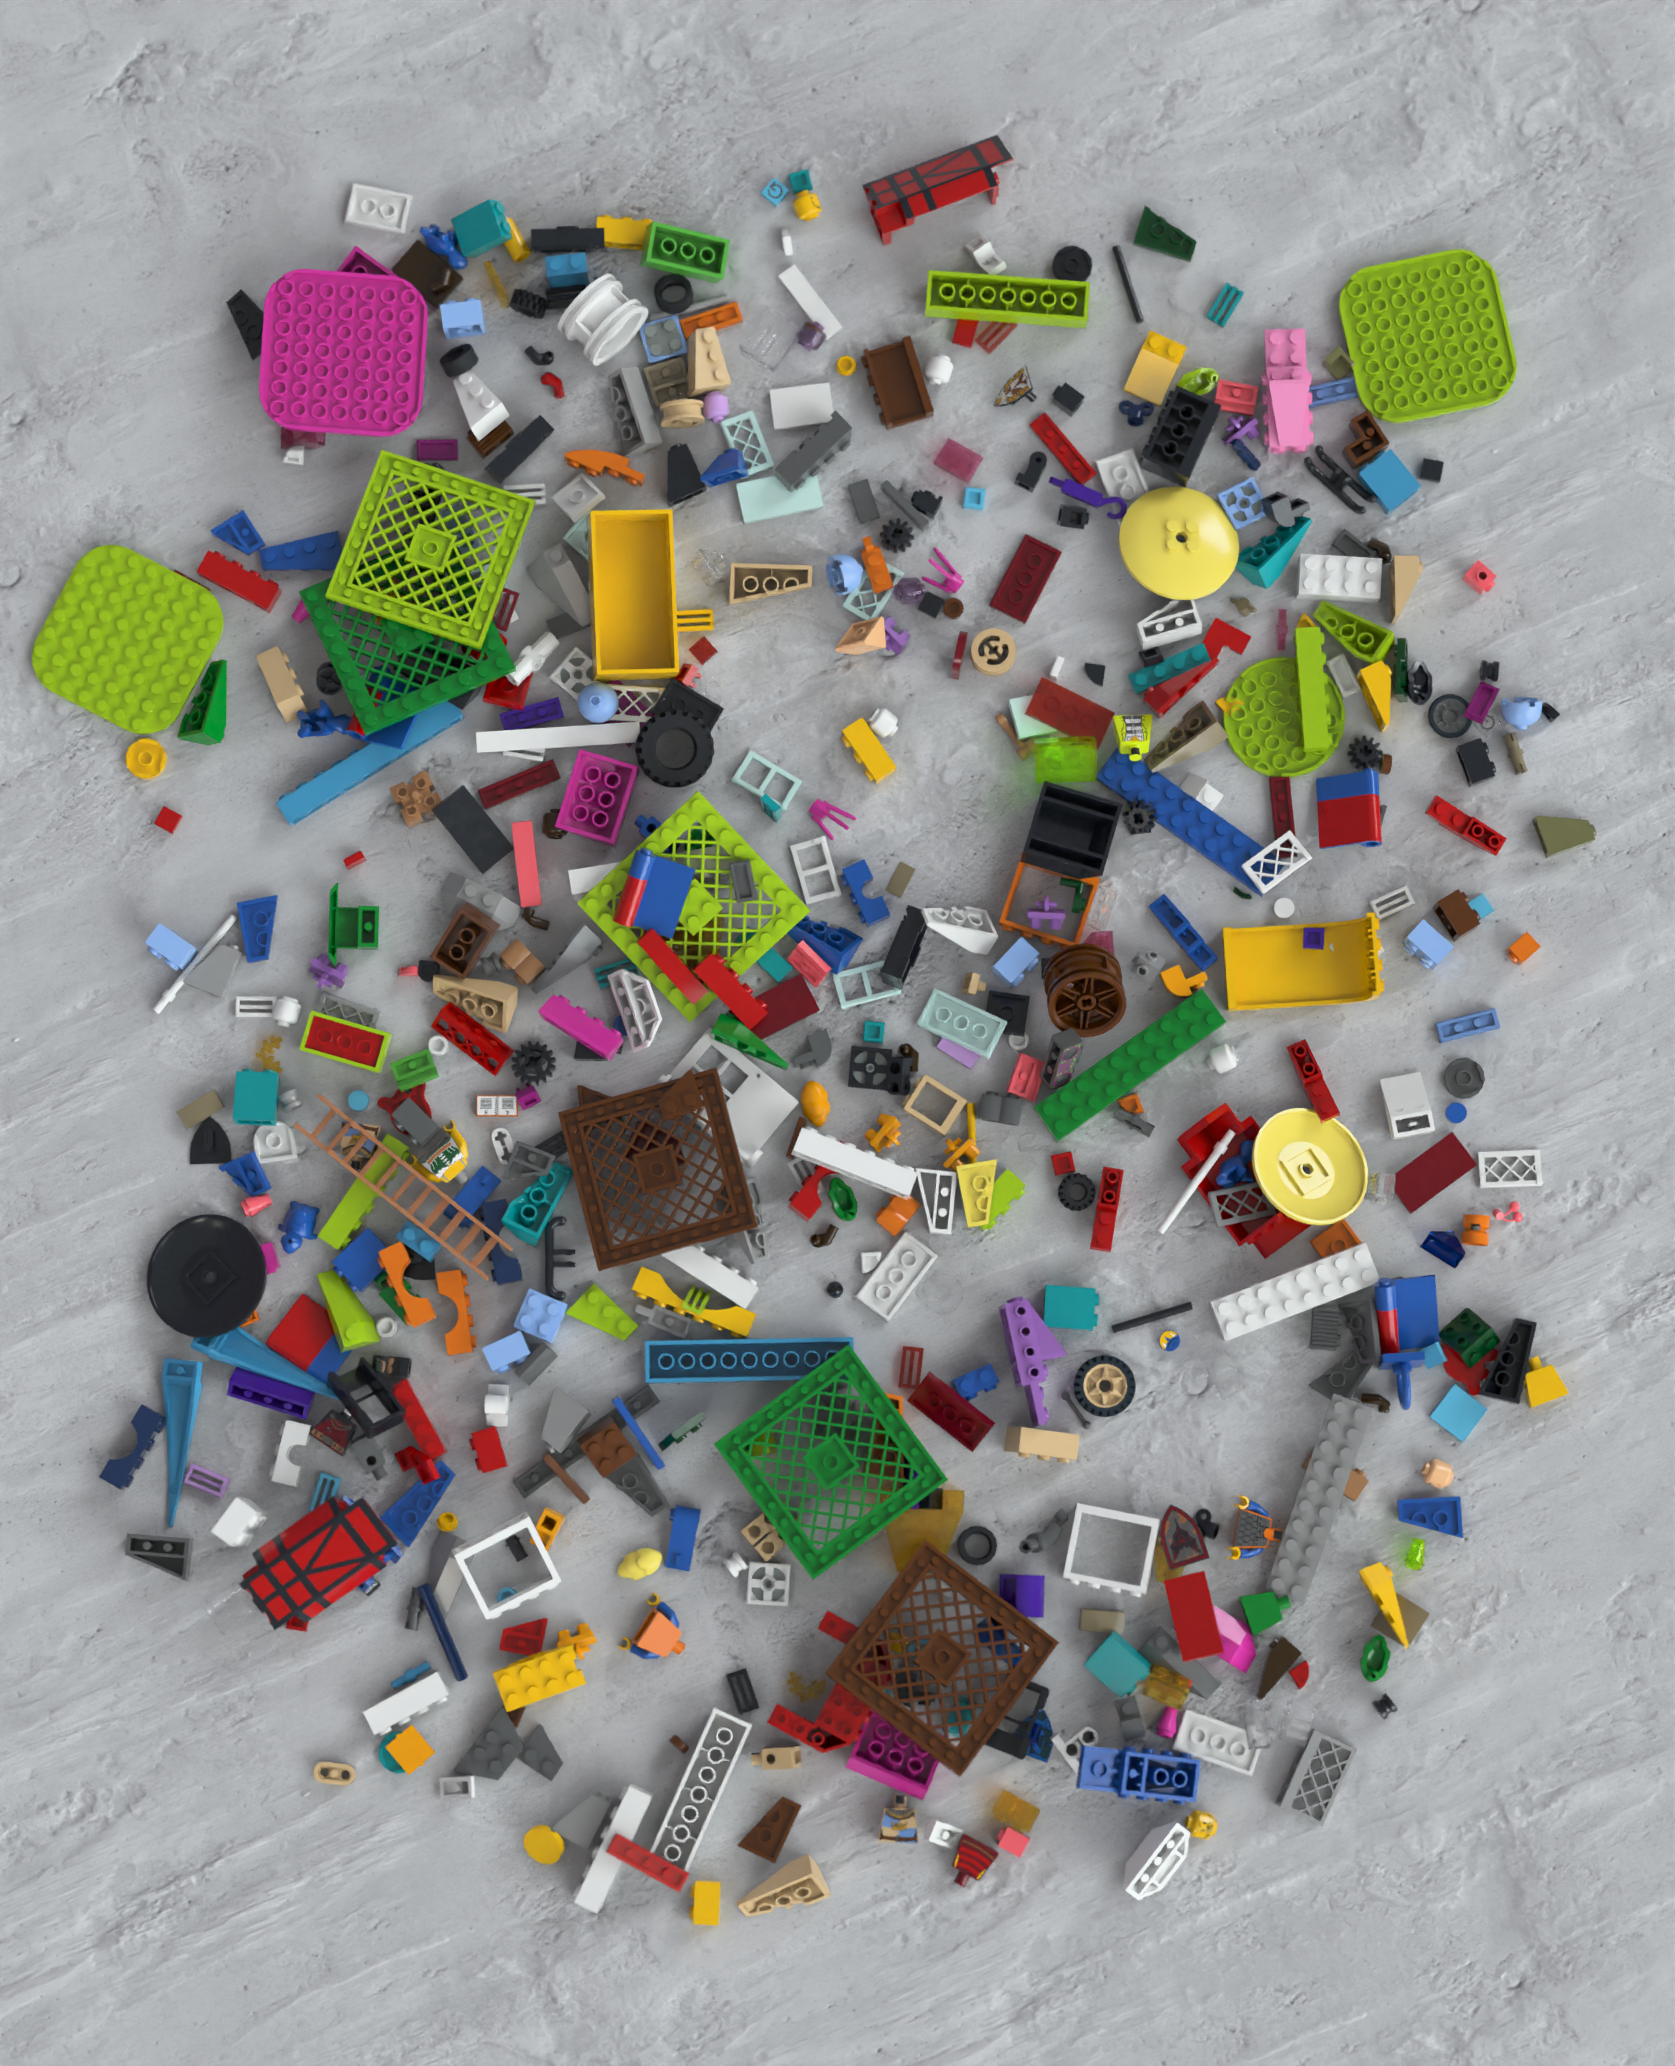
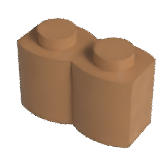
M518 939L513 941L499 955L502 959L500 963L508 971L512 969L516 973L514 977L521 985L526 983L530 986L546 970L545 966Z

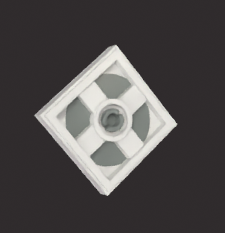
M577 647L571 651L550 676L552 681L576 701H578V696L583 688L591 683L600 682L593 681L592 659Z
M749 1562L746 1604L788 1606L791 1564Z

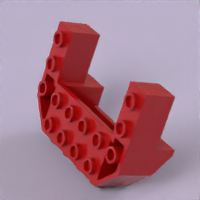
M827 1610L817 1629L846 1645L859 1627ZM878 1638L875 1642H879V1641H883V1640H881L880 1638ZM884 1645L876 1646L877 1657L887 1656ZM872 1647L869 1649V1651L866 1653L863 1659L873 1657ZM888 1660L878 1661L879 1672L890 1670ZM874 1661L863 1663L864 1673L875 1672ZM858 1664L855 1669L860 1672V1668H859V1664ZM890 1674L880 1676L881 1687L883 1684L885 1686L888 1685L891 1680ZM876 1676L866 1677L877 1685ZM836 1683L814 1723L778 1703L767 1723L819 1752L825 1753L851 1745L853 1741L857 1742L863 1732L860 1730L862 1723L865 1722L867 1724L873 1712L869 1711L870 1708Z

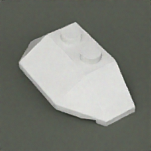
M620 969L608 975V979L633 1052L636 1053L650 1046L662 1017L649 980L628 970Z
M1176 1821L1152 1829L1126 1862L1124 1889L1138 1900L1160 1891L1186 1858L1190 1832Z

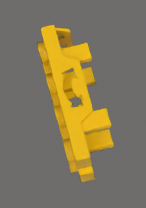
M572 1643L560 1648L557 1646L510 1663L507 1667L493 1671V1676L507 1712L586 1684L582 1669L576 1668L574 1660L577 1659V1655Z

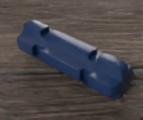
M1233 439L1230 447L1234 451L1236 450V454L1247 463L1251 470H1258L1261 462L1257 458L1255 459L1254 454L1244 446L1240 439Z

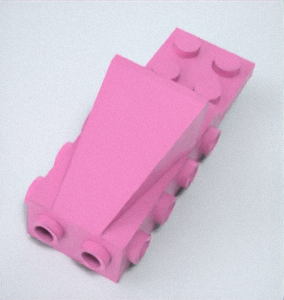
M1305 328L1264 330L1265 373H1262V386H1265V393L1262 394V403L1266 405V413H1263V425H1267V433H1264V445H1267L1268 452H1273L1274 454L1285 452L1304 453L1309 450L1310 444H1313V431L1310 432L1309 424H1313V413L1309 412V404H1312V392H1309L1311 372H1307Z

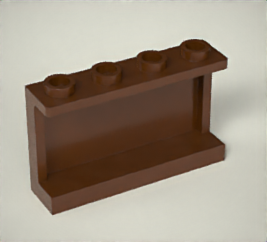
M910 336L903 337L901 342L868 351V349H864V356H861L864 368L868 367L870 374L867 375L870 387H874L876 394H873L875 405L880 406L881 413H879L881 424L886 425L887 430L934 416V410Z

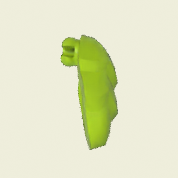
M1198 367L1191 372L1183 374L1176 383L1175 388L1179 386L1200 396L1214 388L1219 375L1212 368Z

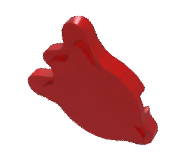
M426 1083L413 1087L409 1094L398 1089L392 1098L382 1097L377 1102L380 1108L389 1113L391 1122L395 1119L391 1114L408 1097L432 1119L430 1105L424 1096ZM393 1123L394 1127H395L399 1132H401V1133L404 1134V1135H408V1134H409V1132H408L407 1130H405L404 1132H402V1131Z
M1448 1344L1440 1345L1447 1361L1443 1362L1447 1375L1463 1383L1470 1395H1477L1480 1391V1381L1485 1379L1489 1373V1370L1485 1368V1363L1495 1360L1499 1353L1498 1350L1493 1348L1470 1369L1464 1364L1458 1353Z

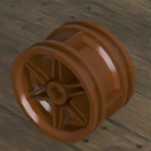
M1085 943L1068 946L1050 958L1045 966L1043 982L1047 995L1048 1014L1053 1024L1061 1031L1073 1028L1083 1038L1101 1035L1113 1029L1124 1016L1127 1007L1125 989L1122 984L1121 967L1113 953L1101 946Z

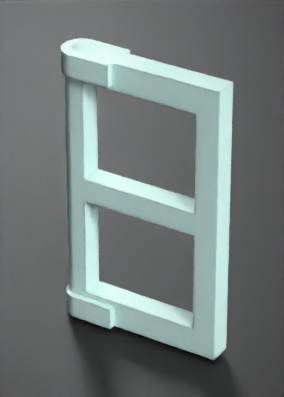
M751 750L731 780L760 798L765 794L763 792L775 773L793 782L794 785L782 804L773 799L781 807L782 812L787 810L788 805L803 783L800 779ZM752 759L771 769L759 790L740 779Z
M885 960L845 970L837 975L832 974L841 1009L901 994L900 989L893 987V990L872 995L866 971L882 968ZM861 973L867 996L846 1001L840 978Z

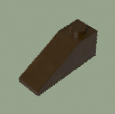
M1283 1636L1280 1638L1275 1637L1268 1645L1271 1649L1267 1653L1256 1696L1260 1701L1302 1654Z

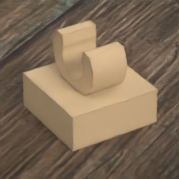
M965 973L961 993L976 995V991H985L987 983L979 981L980 974Z

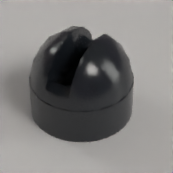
M837 1281L829 1283L827 1286L828 1295L832 1298L840 1297L843 1293L842 1284ZM840 1287L839 1291L830 1292V1288Z

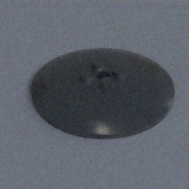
M216 1214L193 1216L173 1226L156 1245L147 1269L148 1295L158 1316L177 1332L196 1338L221 1336L241 1326L258 1307L264 1294L267 1280L266 1259L257 1238L241 1223L229 1217ZM209 1272H213L215 1276L211 1283H207L205 1279Z

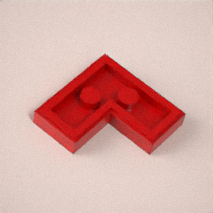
M1215 618L1202 643H1204L1212 660L1218 657L1223 646L1242 655L1252 636Z

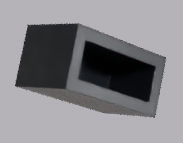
M1478 738L1457 746L1455 750L1469 787L1492 780L1495 777L1496 767L1494 762L1488 758L1489 749L1486 742H1482V739Z

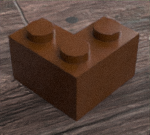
M1369 410L1351 419L1348 427L1357 440L1344 447L1342 454L1352 470L1375 457L1382 450H1387L1390 443Z

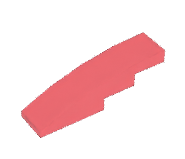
M532 820L512 822L521 907L542 905Z

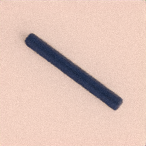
M428 1583L420 1585L418 1591L457 1681H463L468 1678L467 1672L431 1587Z

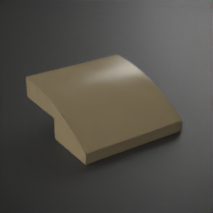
M682 356L643 368L655 407H659L668 401L687 398V371Z
M1396 1593L1408 1646H1410L1430 1613ZM1379 1611L1371 1627L1402 1645L1382 1612Z

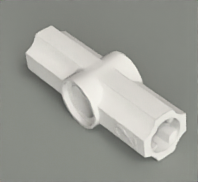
M545 632L532 646L528 645L522 650L518 660L514 663L516 671L505 676L513 685L518 686L532 671L536 672L543 666L546 658L559 646V641L552 633Z

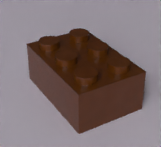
M466 902L459 908L429 958L464 980L471 974L499 929L500 924Z

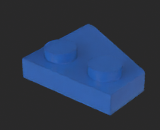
M244 510L210 530L215 537L248 556L265 546V543Z
M254 1151L219 1166L222 1172L226 1171L233 1177L232 1181L241 1186L251 1197L272 1188Z

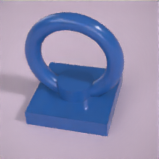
M1424 1351L1382 1354V1361L1378 1362L1379 1370L1393 1369V1373L1397 1374L1399 1403L1403 1410H1408L1411 1405L1409 1372H1412V1368L1421 1367L1425 1360Z

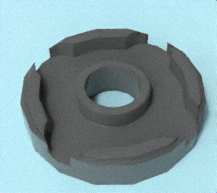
M1458 1058L1452 1061L1446 1067L1443 1075L1444 1086L1448 1093L1460 1099H1468L1477 1095L1483 1088L1485 1081L1484 1071L1480 1064L1469 1058ZM1460 1073L1468 1074L1469 1082L1467 1084L1460 1083L1458 1079Z

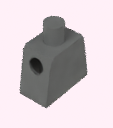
M364 1433L351 1441V1447L366 1473L372 1471L377 1481L388 1475L383 1467L386 1461L374 1437L368 1440L367 1435ZM374 1456L376 1460L371 1462L367 1457Z

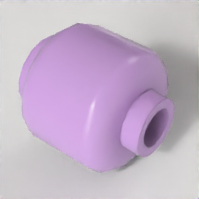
M720 391L709 392L701 400L704 403L702 408L703 415L706 419L712 420V423L724 421L723 417L729 414L727 397L721 394Z

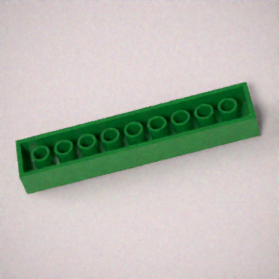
M1201 989L1036 1105L1033 1110L1058 1143L1218 1030L1226 1021L1204 990Z

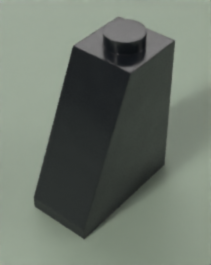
M681 443L676 444L668 451L667 500L669 507L707 492L706 485L700 479L701 474L686 443L683 445Z

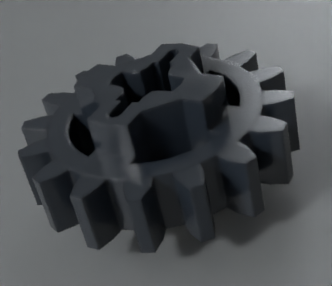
M528 1041V1047L521 1044V1051L515 1050L517 1057H512L511 1060L516 1064L511 1065L512 1070H517L514 1073L515 1077L521 1076V1083L527 1080L528 1086H531L532 1082L539 1086L540 1080L547 1083L546 1077H553L550 1070H556V1066L552 1064L556 1062V1059L551 1057L553 1055L552 1050L546 1051V1044L540 1047L539 1041L535 1045ZM524 1056L525 1062L521 1064L522 1066H520V1061ZM531 1061H533L534 1063L537 1062V1066L534 1067L533 1064L530 1065V1062H531ZM547 1061V1067L545 1071H543L542 1066Z

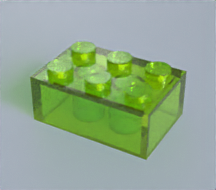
M1095 736L1033 738L1035 783H1044V781L1050 783L1097 781Z

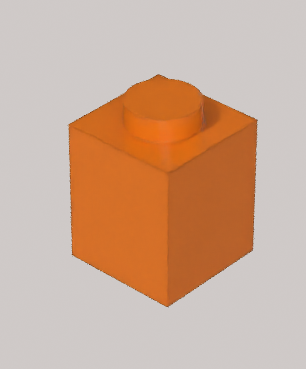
M1526 932L1506 950L1508 952L1507 956L1514 964L1518 963L1521 965L1541 946Z

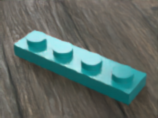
M1201 643L1164 659L1162 663L1133 672L1128 677L1135 693L1139 694L1148 690L1151 686L1155 687L1211 659L1204 643Z

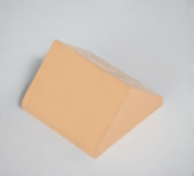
M880 616L851 624L835 647V651L858 655L886 648L884 618Z

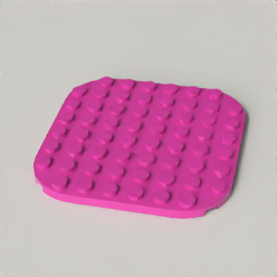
M298 269L284 274L272 284L264 304L259 396L267 415L278 425L294 431L390 437L408 429L417 419L423 401L428 311L423 296L410 282L396 276L313 269Z

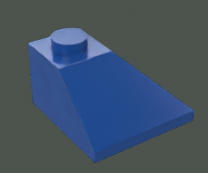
M735 448L725 450L724 454L718 455L701 475V481L711 488L749 476L743 453Z

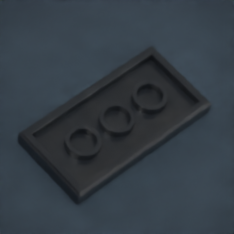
M461 785L431 810L482 874L514 849L464 785Z

